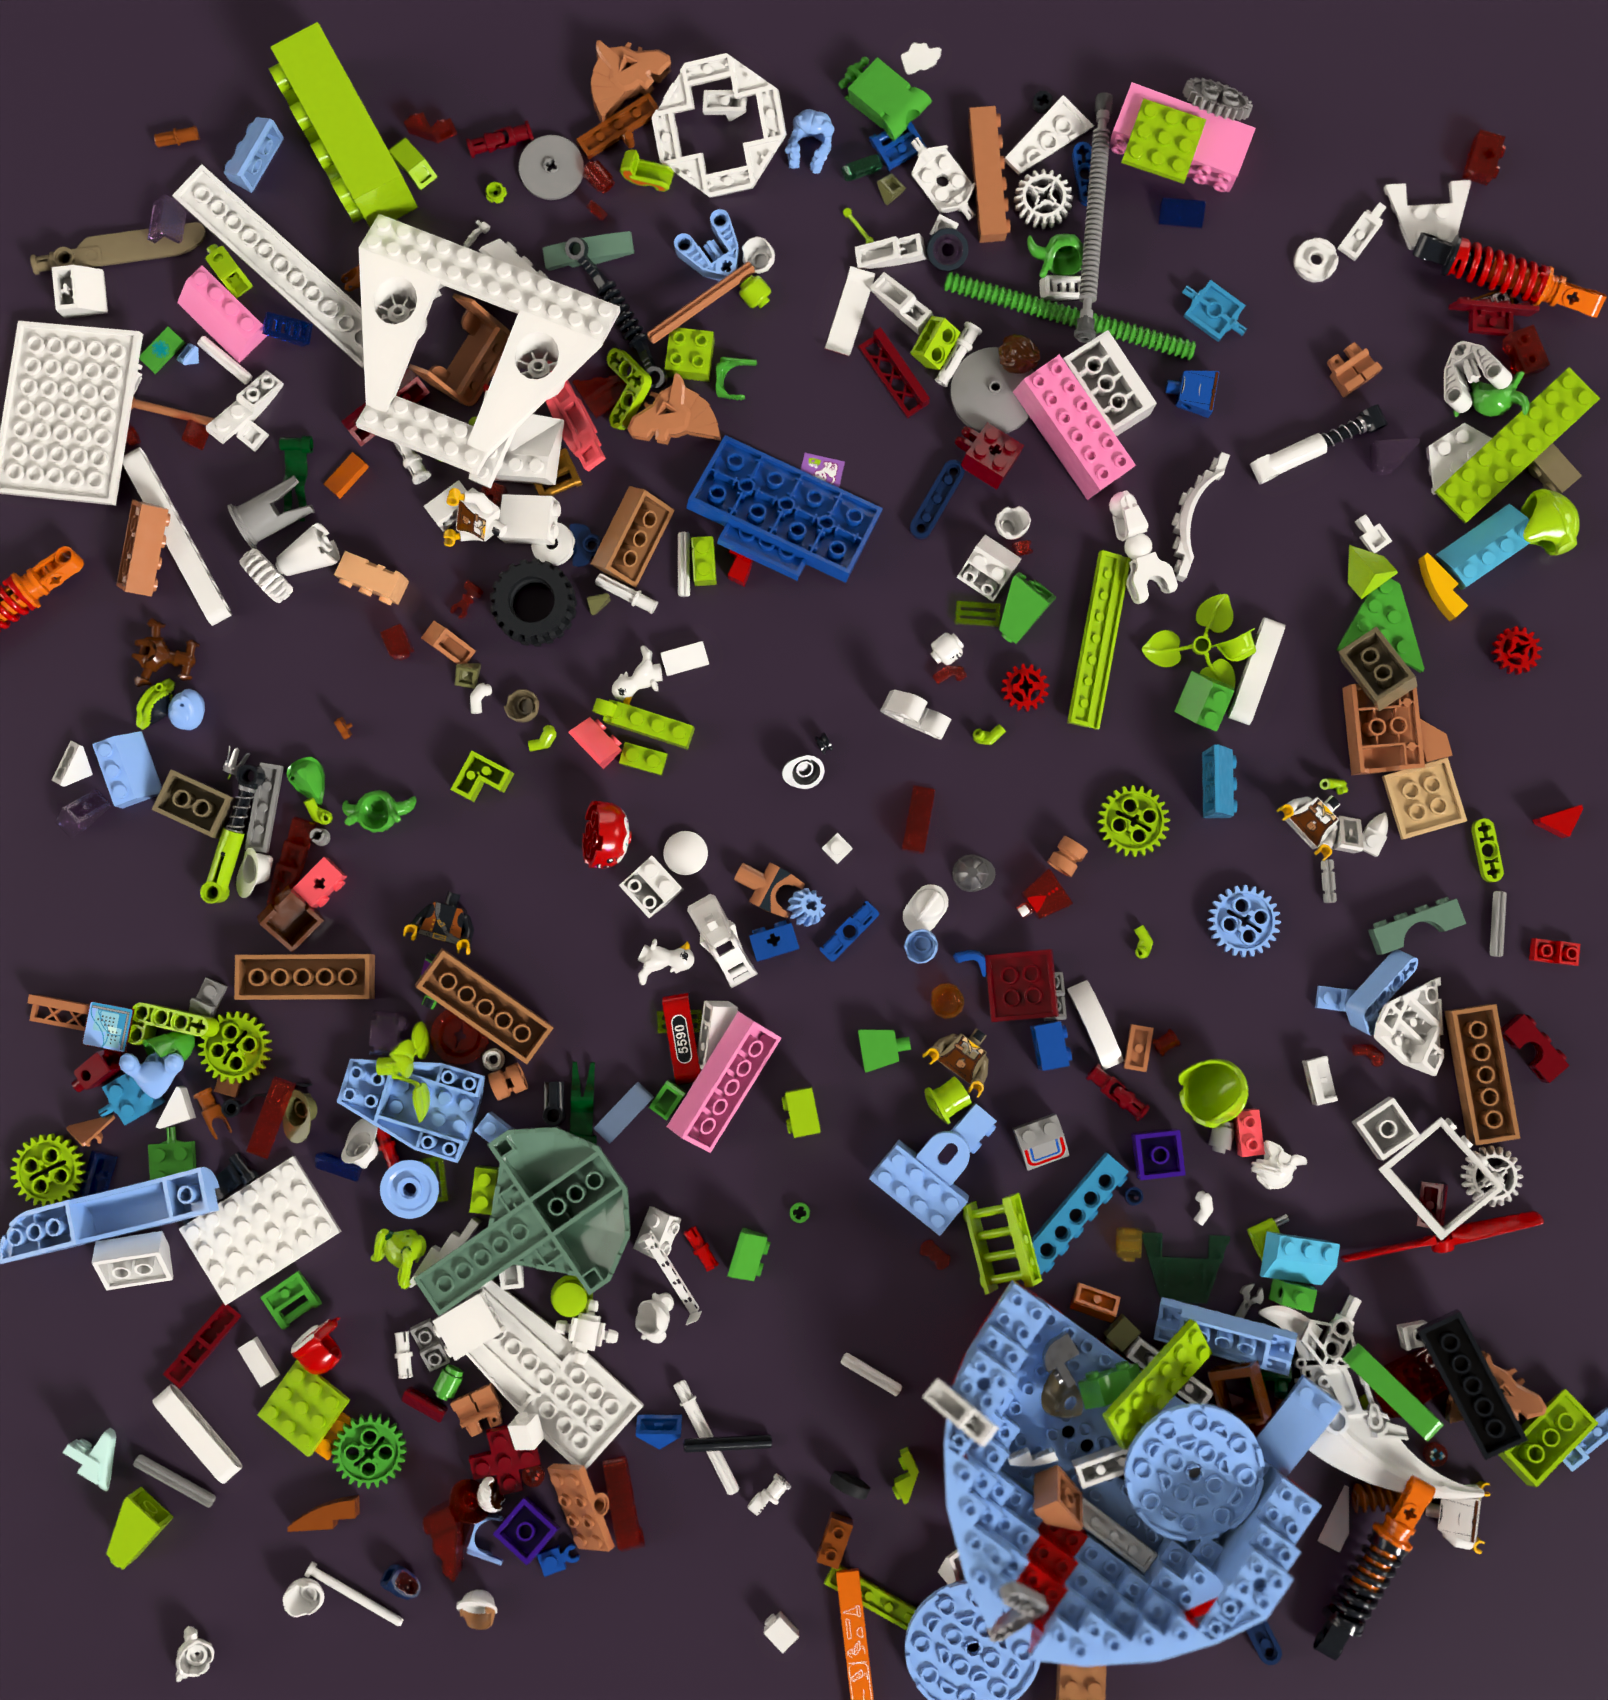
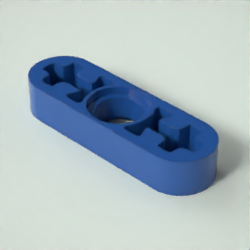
M1079 142L1073 149L1072 159L1079 201L1087 207L1088 196L1084 195L1087 191L1086 186L1089 185V179L1081 178L1080 171L1083 169L1090 171L1092 147L1087 142ZM1080 149H1083V152L1086 153L1085 163H1082V156L1078 154Z

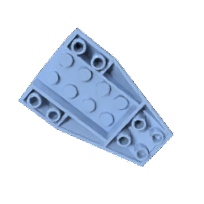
M349 1060L337 1103L414 1150L455 1163L459 1162L470 1140L482 1101L485 1076L444 1063L413 1062L414 1068L409 1079L418 1081L419 1084L425 1082L430 1092L428 1112L424 1120L418 1123L413 1104V1090L415 1088L413 1084L399 1079H392L391 1075H378L376 1072L377 1060Z

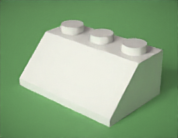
M497 239L479 249V252L549 279L541 270L535 271L532 268L533 264L525 256L521 258L516 253V248L508 241L505 244L501 239Z
M162 1231L95 1241L92 1264L106 1290L173 1280L170 1248Z

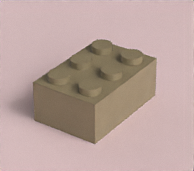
M1377 626L1339 651L1341 662L1378 711H1381L1417 687L1416 676Z
M171 769L152 810L212 838L220 839L222 829L225 828L230 818L229 816L234 809L232 806H235L237 799Z

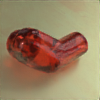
M1373 1044L1352 1045L1353 1056L1367 1055L1371 1059L1373 1066L1380 1067L1383 1065L1385 1060L1384 1053Z

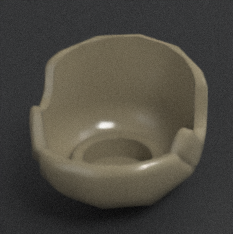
M520 689L508 696L504 710L507 716L514 721L526 723L537 715L539 700L533 692L527 689Z

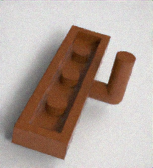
M648 92L576 139L577 143L588 159L593 158L621 139H623L628 148H633L635 141L632 132L652 120L651 117L659 107Z

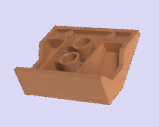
M1351 684L1342 688L1351 775L1425 768L1417 687L1381 711H1378L1358 684Z

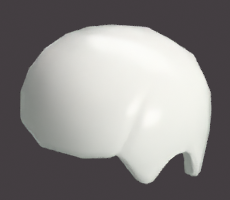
M758 236L750 238L742 246V261L744 264L750 262L755 268V273L760 274L771 268L775 261V252L765 238Z
M1007 506L997 514L995 526L998 534L1006 539L1015 540L1027 532L1031 518L1029 512L1023 507L1009 508Z

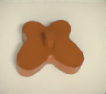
M343 717L336 719L334 724L343 739L346 740L351 737L352 733L349 728L353 727L352 723L347 724Z

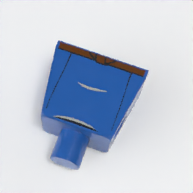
M1183 371L1180 382L1167 380L1165 393L1177 395L1176 407L1209 418L1213 412L1220 371Z

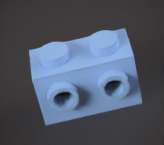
M974 1102L951 1131L961 1135L966 1140L970 1152L974 1154L982 1145L980 1140L985 1135L989 1137L996 1129L994 1125L996 1120Z

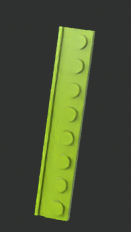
M1104 550L1098 553L1067 723L1095 730L1100 729L1130 567L1129 562H1131L1129 557Z

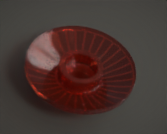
M471 1479L460 1480L452 1487L449 1502L453 1513L459 1520L467 1524H477L482 1522L489 1512L484 1511L478 1504L477 1490L480 1483Z

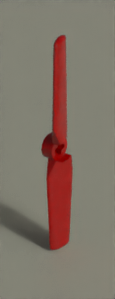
M1529 1211L1464 1223L1442 1240L1437 1235H1428L1415 1240L1341 1256L1340 1260L1342 1262H1350L1425 1246H1431L1432 1251L1436 1253H1447L1454 1250V1245L1542 1225L1544 1220L1538 1212Z

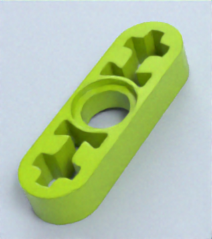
M1486 818L1476 820L1472 824L1471 831L1481 877L1486 882H1497L1503 877L1504 870L1494 824ZM1481 825L1487 826L1488 830L1484 831L1485 838L1490 837L1491 840L1480 842V839L1484 838V834L1482 831L1479 832L1478 827H1481ZM1485 844H1489L1493 848V853L1490 857H1486L1482 853V847ZM1495 859V862L1491 863V867L1490 863L1485 864L1484 862ZM1491 868L1497 871V874H1494L1493 877L1487 874V871Z

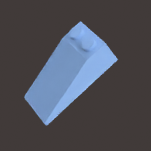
M1302 1374L1256 1436L1263 1459L1287 1477L1342 1408V1404Z

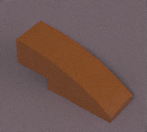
M359 1495L330 1500L314 1507L294 1520L287 1527V1532L334 1529L340 1519H355L360 1514Z

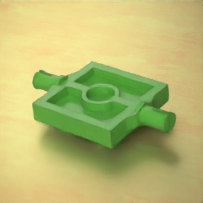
M166 1127L167 1141L148 1145L150 1180L196 1169L195 1141L183 1142L176 1140V1127Z

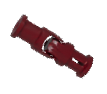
M527 120L525 124L515 127L507 126L495 130L493 133L487 132L479 138L472 140L468 138L466 142L471 157L475 158L477 154L487 151L492 153L496 149L515 146L517 142L527 139L534 140ZM502 132H505L509 135V141L507 144L505 136Z
M1097 1063L1085 1079L1093 1081L1100 1087V1091L1112 1101L1117 1102L1121 1109H1126L1130 1112L1137 1122L1140 1121L1148 1112L1150 1106L1148 1104L1144 1105L1135 1097V1093L1132 1091H1126L1127 1088L1113 1075L1109 1076L1100 1068L1101 1065ZM1114 1083H1117L1118 1085L1112 1088L1111 1093L1109 1094L1111 1086Z

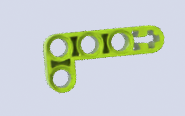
M137 1003L132 1007L133 1012L127 1041L133 1045H143L142 1041L144 1039L156 1036L158 1027L194 1036L213 1037L219 1031V1023L215 1018L157 1004ZM199 1024L205 1025V1028L199 1027Z

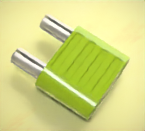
M1286 1214L1274 1220L1273 1218L1267 1219L1247 1229L1261 1261L1263 1259L1267 1231L1280 1233L1278 1226L1289 1222Z

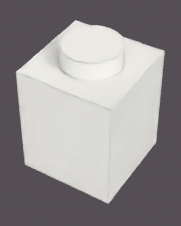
M519 1413L508 1425L515 1450H534L545 1438L538 1413Z
M781 1611L776 1615L774 1613L771 1614L764 1622V1634L782 1653L799 1638V1630Z

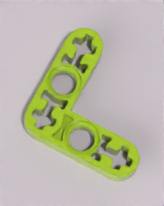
M613 348L608 352L607 364L627 385L610 414L609 422L611 427L625 430L650 390L652 379L626 351ZM631 365V373L627 376V369ZM630 396H632V397H633V402H632V404L629 406V405H628V400H629Z

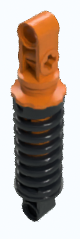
M1412 1475L1408 1479L1392 1511L1385 1514L1384 1523H1373L1372 1534L1367 1535L1371 1545L1362 1544L1361 1550L1365 1555L1357 1554L1355 1560L1359 1565L1352 1564L1349 1566V1571L1353 1576H1343L1344 1583L1350 1588L1339 1585L1337 1592L1344 1598L1333 1595L1330 1604L1322 1610L1323 1615L1328 1620L1317 1634L1313 1649L1335 1661L1340 1657L1351 1635L1361 1637L1366 1626L1365 1620L1372 1616L1371 1609H1375L1378 1606L1377 1599H1381L1384 1596L1383 1589L1390 1586L1389 1578L1395 1577V1568H1399L1402 1565L1403 1558L1413 1548L1408 1540L1416 1532L1415 1525L1434 1497V1486Z

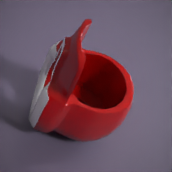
M340 1317L332 1320L328 1319L322 1325L312 1326L293 1344L291 1349L292 1356L310 1374H324L331 1370L341 1359V1350L329 1335L338 1326L337 1321L341 1319Z

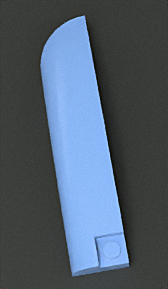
M199 1167L150 1181L25 1211L10 1222L6 1235L2 1236L0 1242V1264L73 1248L219 1211L215 1189L219 1188L218 1181L210 1169Z

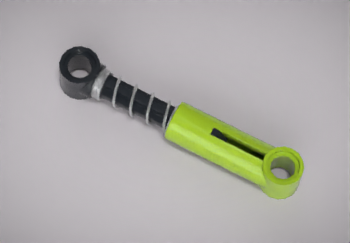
M242 765L237 771L236 778L239 784V793L235 797L237 799L235 806H232L234 808L232 816H229L231 818L229 825L222 829L207 881L200 889L201 898L206 903H221L229 897V884L245 834L242 828L245 827L243 823L245 818L248 817L246 814L247 810L251 807L250 800L254 798L252 794L255 793L258 786L264 783L266 777L265 771L258 765ZM251 770L254 772V779L252 781L248 779V773ZM213 887H216L218 890L216 898L212 895Z

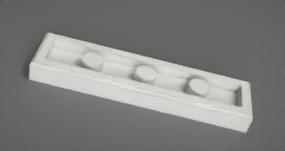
M1083 1497V1527L1145 1574L1158 1554Z

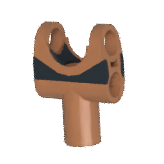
M743 862L734 878L735 881L754 890L749 900L750 903L784 918H788L790 913L783 910L777 903L776 894L778 890L783 886H795L799 889H803L805 886L802 881L791 873L770 862L764 873Z

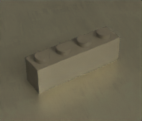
M1553 443L1527 466L1529 473L1543 484L1544 489L1560 494L1582 476Z

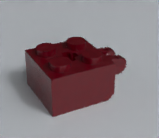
M988 422L980 433L967 426L964 427L961 433L965 438L959 436L954 442L958 448L966 452L961 466L964 470L997 490L1017 461L1025 445Z

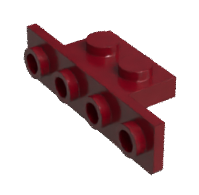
M1460 297L1449 305V310L1469 311V333L1511 336L1513 335V315L1529 317L1539 312L1540 306H1532L1530 302L1512 304L1508 300L1491 302V299L1476 301L1471 300L1470 297Z

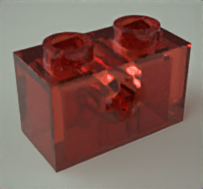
M1480 129L1473 139L1462 178L1483 185H1488L1492 179H1496L1500 170V166L1497 164L1499 158L1503 157L1506 146L1503 145L1505 136Z

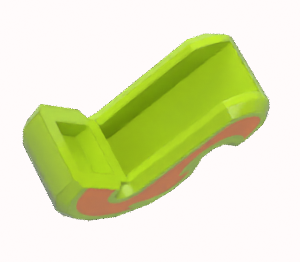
M633 149L625 152L620 167L622 176L631 183L640 186H653L657 191L663 192L669 190L674 175L673 169L668 165L639 159L637 150Z

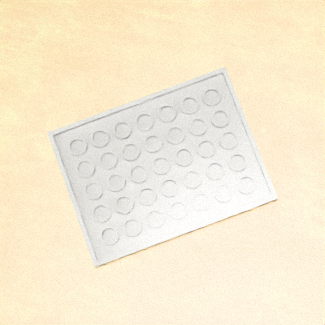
M18 321L0 428V494L116 506L143 334L140 331Z

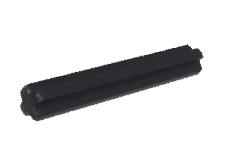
M767 1434L684 1439L683 1449L686 1453L771 1448L772 1437Z

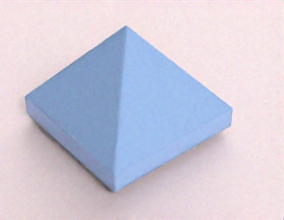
M188 343L176 360L184 365L198 364V347Z

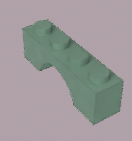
M1447 896L1436 900V905L1428 907L1425 904L1414 908L1415 913L1407 915V912L1394 916L1395 920L1388 923L1386 919L1373 923L1374 928L1369 929L1368 933L1377 955H1383L1404 947L1405 935L1408 929L1415 923H1428L1439 932L1448 931L1466 924L1457 898L1449 900Z

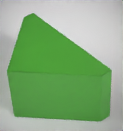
M669 1079L663 1085L649 1108L667 1121L687 1092Z

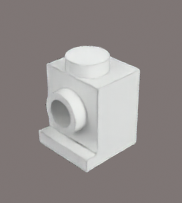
M1418 1320L1396 1325L1401 1348L1408 1351L1424 1347L1422 1340L1416 1339L1417 1331L1415 1328L1428 1322Z

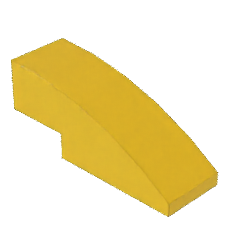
M1427 552L1418 560L1420 571L1432 600L1450 622L1466 609L1468 605L1453 591L1459 583Z

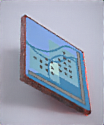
M91 1000L82 1045L126 1053L135 1009Z

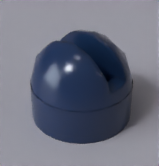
M1131 1187L1125 1192V1201L1131 1206H1136L1142 1202L1143 1192L1137 1187ZM1128 1195L1138 1197V1200L1130 1199Z

